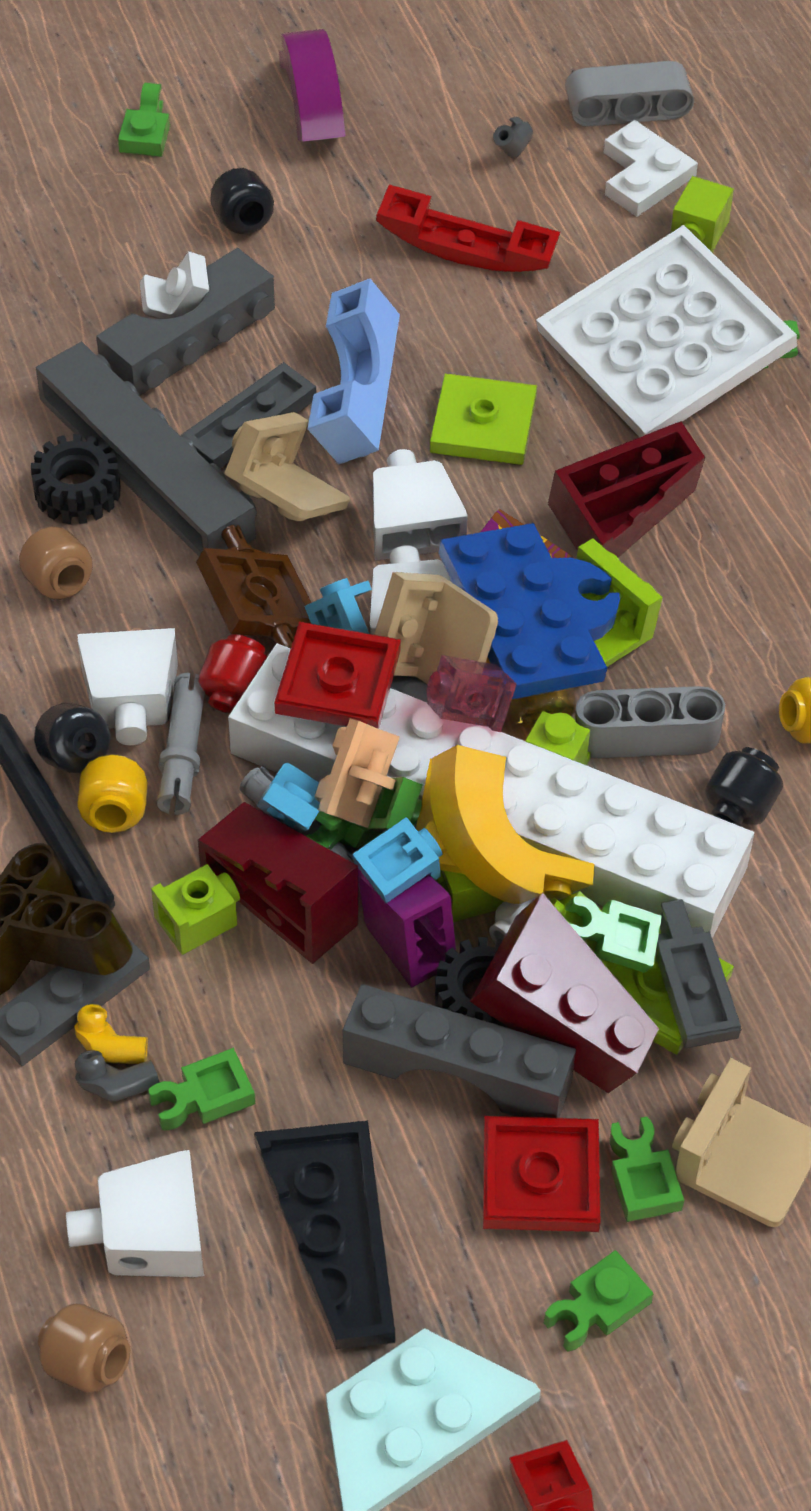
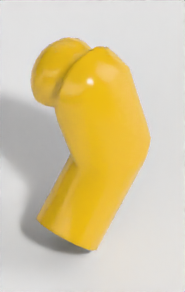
M95 1004L85 1005L78 1011V1022L74 1025L75 1034L87 1051H99L106 1063L140 1064L147 1061L148 1037L117 1035L106 1021L107 1011L102 1006Z

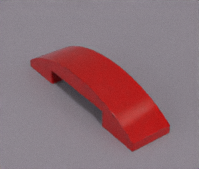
M388 185L378 209L376 221L407 243L440 258L487 270L525 272L549 268L559 240V231L517 220L513 232L431 210L432 196Z

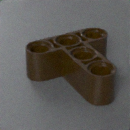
M44 843L28 845L18 851L0 875V995L8 991L16 983L30 960L95 975H108L123 968L133 953L132 944L110 907L100 901L73 896L75 888L52 848Z

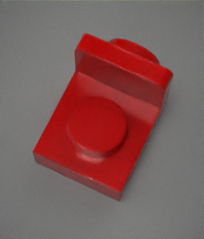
M567 1440L509 1457L512 1477L528 1511H594L591 1488Z

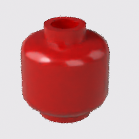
M238 634L228 635L227 639H221L212 643L198 680L205 694L210 697L208 700L210 706L224 713L230 714L267 659V656L264 654L265 648L262 644L252 638Z

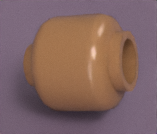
M50 526L35 532L25 542L19 556L20 569L25 578L41 594L50 599L62 600L78 593L89 581L93 570L92 557L87 548L72 533L62 527Z
M70 1304L59 1310L55 1316L46 1320L38 1336L39 1358L43 1371L51 1378L82 1392H97L107 1385H112L119 1380L128 1366L131 1347L127 1340L124 1325L115 1317L87 1305Z

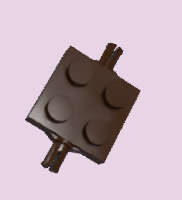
M234 525L226 527L222 531L221 537L228 549L204 548L196 563L230 634L266 636L273 640L275 645L278 643L291 649L299 622L311 624L304 606L312 602L288 555L265 553L253 549L248 545L239 525L236 527Z

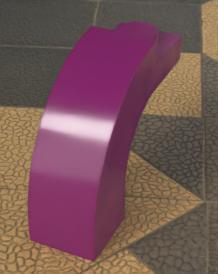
M324 29L282 33L283 50L278 51L280 68L286 69L294 103L298 140L305 142L346 137L338 74L331 43Z

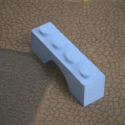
M370 278L331 294L326 328L333 339L338 353L341 382L340 385L313 394L307 429L338 464L379 451L400 314Z

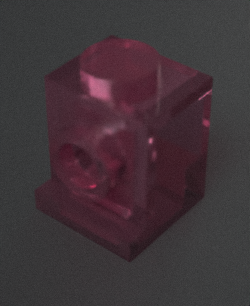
M441 655L437 671L432 673L427 684V704L441 719L487 726L492 731L501 732L517 683L496 664Z

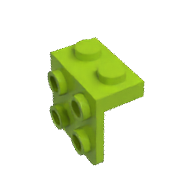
M592 538L578 547L576 559L590 562L605 571L612 580L608 593L603 595L585 593L581 595L586 599L598 601L604 599L609 593L619 592L620 603L613 628L602 638L594 641L608 667L653 638L663 597L649 583L644 582L626 567L615 554L607 551Z

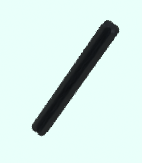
M0 713L1 767L46 843L52 848L72 881L78 897L103 902L112 910L115 907L113 892L7 716Z

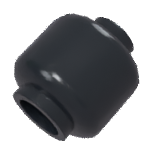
M233 168L224 172L214 182L211 189L210 202L220 221L232 232L252 234L262 229L269 222L273 214L274 199L272 193L254 171L245 168Z
M61 703L52 706L40 716L35 726L34 743L38 754L45 763L68 773L81 774L90 761L100 756H106L110 749L111 735L108 724L98 712L82 705Z
M744 747L742 751L726 753L705 788L706 797L714 806L712 814L738 826H741L742 823L747 825L761 824L783 789V781L778 773L779 766L775 760L767 754L750 747Z

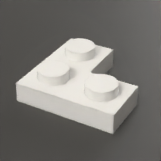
M633 120L605 139L604 153L626 168L606 181L605 195L636 217L687 183L692 176L697 174L698 162L636 120Z

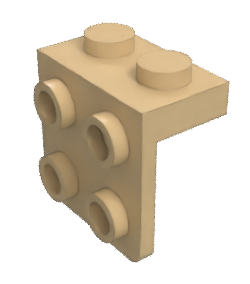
M292 412L246 421L233 437V452L224 473L240 483L239 488L244 493L256 498L267 499L278 506L277 510L281 515L294 521H304L305 519L328 515L329 513L347 508L350 501L349 496L293 464L309 420Z
M392 572L374 635L401 639V651L394 676H416L457 707H470L473 704L495 636L498 616L495 611L441 575Z
M730 1058L721 1076L711 1073L705 1082L697 1104L703 1107L696 1120L694 1121L686 1117L676 1134L672 1145L673 1149L679 1151L675 1172L679 1182L769 1227H778L783 1223L811 1170V1127L745 1096L751 1067Z

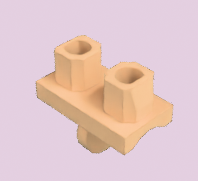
M349 719L347 727L338 728L332 745L335 755H337L330 775L320 779L314 796L320 802L318 810L368 828L382 787L389 790L394 788L396 780L388 777L387 773L400 737L354 719Z

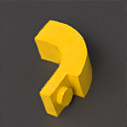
M456 745L432 758L430 800L438 834L453 862L480 889L504 902L521 904L537 898L541 893L549 899L556 898L561 900L570 896L575 891L593 885L594 863L540 851L525 842L514 830L507 817L503 802L505 756Z

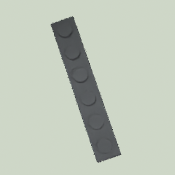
M81 341L36 367L40 400L74 434H82V441L87 442L91 435L98 438V446L104 441L109 444L110 451H114L117 456L120 479L198 556H200L204 548L228 549L221 537V533L230 525L235 527L239 525L247 543L256 539L255 516L257 515V510L250 496L243 491L238 492L226 480L224 473L215 463L209 464L197 452L194 444L187 436H180L168 424L165 416L159 409H152L140 398L138 391L131 382H124L112 371L110 364L101 354L95 355Z

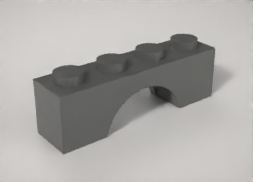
M237 247L206 267L209 292L206 293L203 301L196 308L184 315L169 319H151L132 313L96 336L98 354L105 357L112 371L124 382H131L139 395H142L151 388L159 386L165 379L185 366L195 363L202 355L216 346L229 341L235 334L255 321L265 318L269 312L274 310V276Z
M364 984L360 986L342 1030L343 1064L395 1080L403 1073L412 1070H434L451 1074L483 1090L495 1101L502 1113L515 1117L560 1118L572 1084L576 1055L575 1048Z

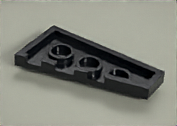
M368 1120L254 1132L256 1148L335 1349L395 1343V1325Z

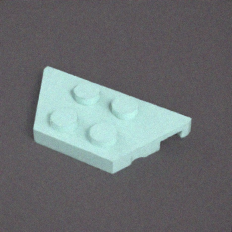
M424 1328L326 1394L328 1419L332 1434L334 1459L343 1511H380L539 1401L541 1390L535 1383Z

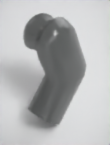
M512 117L509 119L512 125L499 126L494 132L493 139L509 157L516 158L521 155L531 141L533 130L529 122H523L519 117Z
M95 1050L83 1052L75 1060L77 1071L75 1078L81 1088L111 1102L120 1101L145 1092L154 1084L159 1083L156 1069L151 1060L123 1070H118L106 1064L102 1054Z

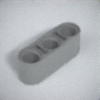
M676 61L582 68L571 73L565 82L573 119L582 126L630 123L633 120L647 122L677 119L688 114L694 105V96L686 70L682 64Z
M701 686L596 690L587 692L577 701L575 722L580 726L590 729L588 752H591L592 758L702 754L710 752L719 743L725 702L717 691Z

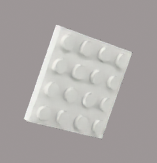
M684 225L536 319L538 332L639 437L677 422H683L797 347V334Z

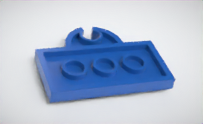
M534 523L440 540L438 554L452 583L495 611L498 616V625L488 653V659L508 700L604 682L607 666L594 641L602 638L613 628L620 603L619 592L609 593L604 599L598 601L586 599L581 594L603 595L608 593L612 578L605 571L590 562L574 558H551Z

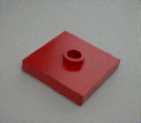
M299 622L274 702L275 714L347 727L349 719H354L379 729L401 651V639Z
M485 1116L483 1229L599 1232L601 1224L599 1119Z

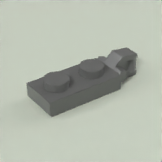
M683 899L661 903V934L658 936L655 956L684 1048L739 1039L741 1024L710 931L704 932L702 926L691 927Z

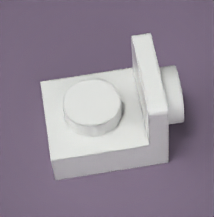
M188 251L177 268L174 267L170 271L167 281L144 275L140 281L143 312L146 315L159 319H169L184 315L196 308L204 299L206 293L209 292L205 256Z

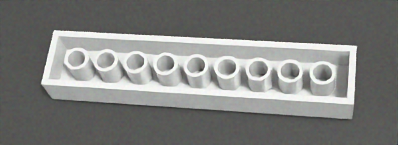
M276 643L228 717L231 754L264 766L277 773L284 763H290L320 782V779L330 775L337 756L332 745L338 728L345 726L275 714L274 702L291 650ZM390 688L379 729L397 735L400 738L387 773L388 777H405L423 784L418 797L422 801L430 758L432 759L456 745L505 756L503 802L507 817L517 834L529 845L540 851L595 864L593 885L575 891L573 894L581 891L588 899L602 906L612 899L661 915V903L683 899L691 927L702 926L704 932L710 931L713 938L748 867L755 832Z

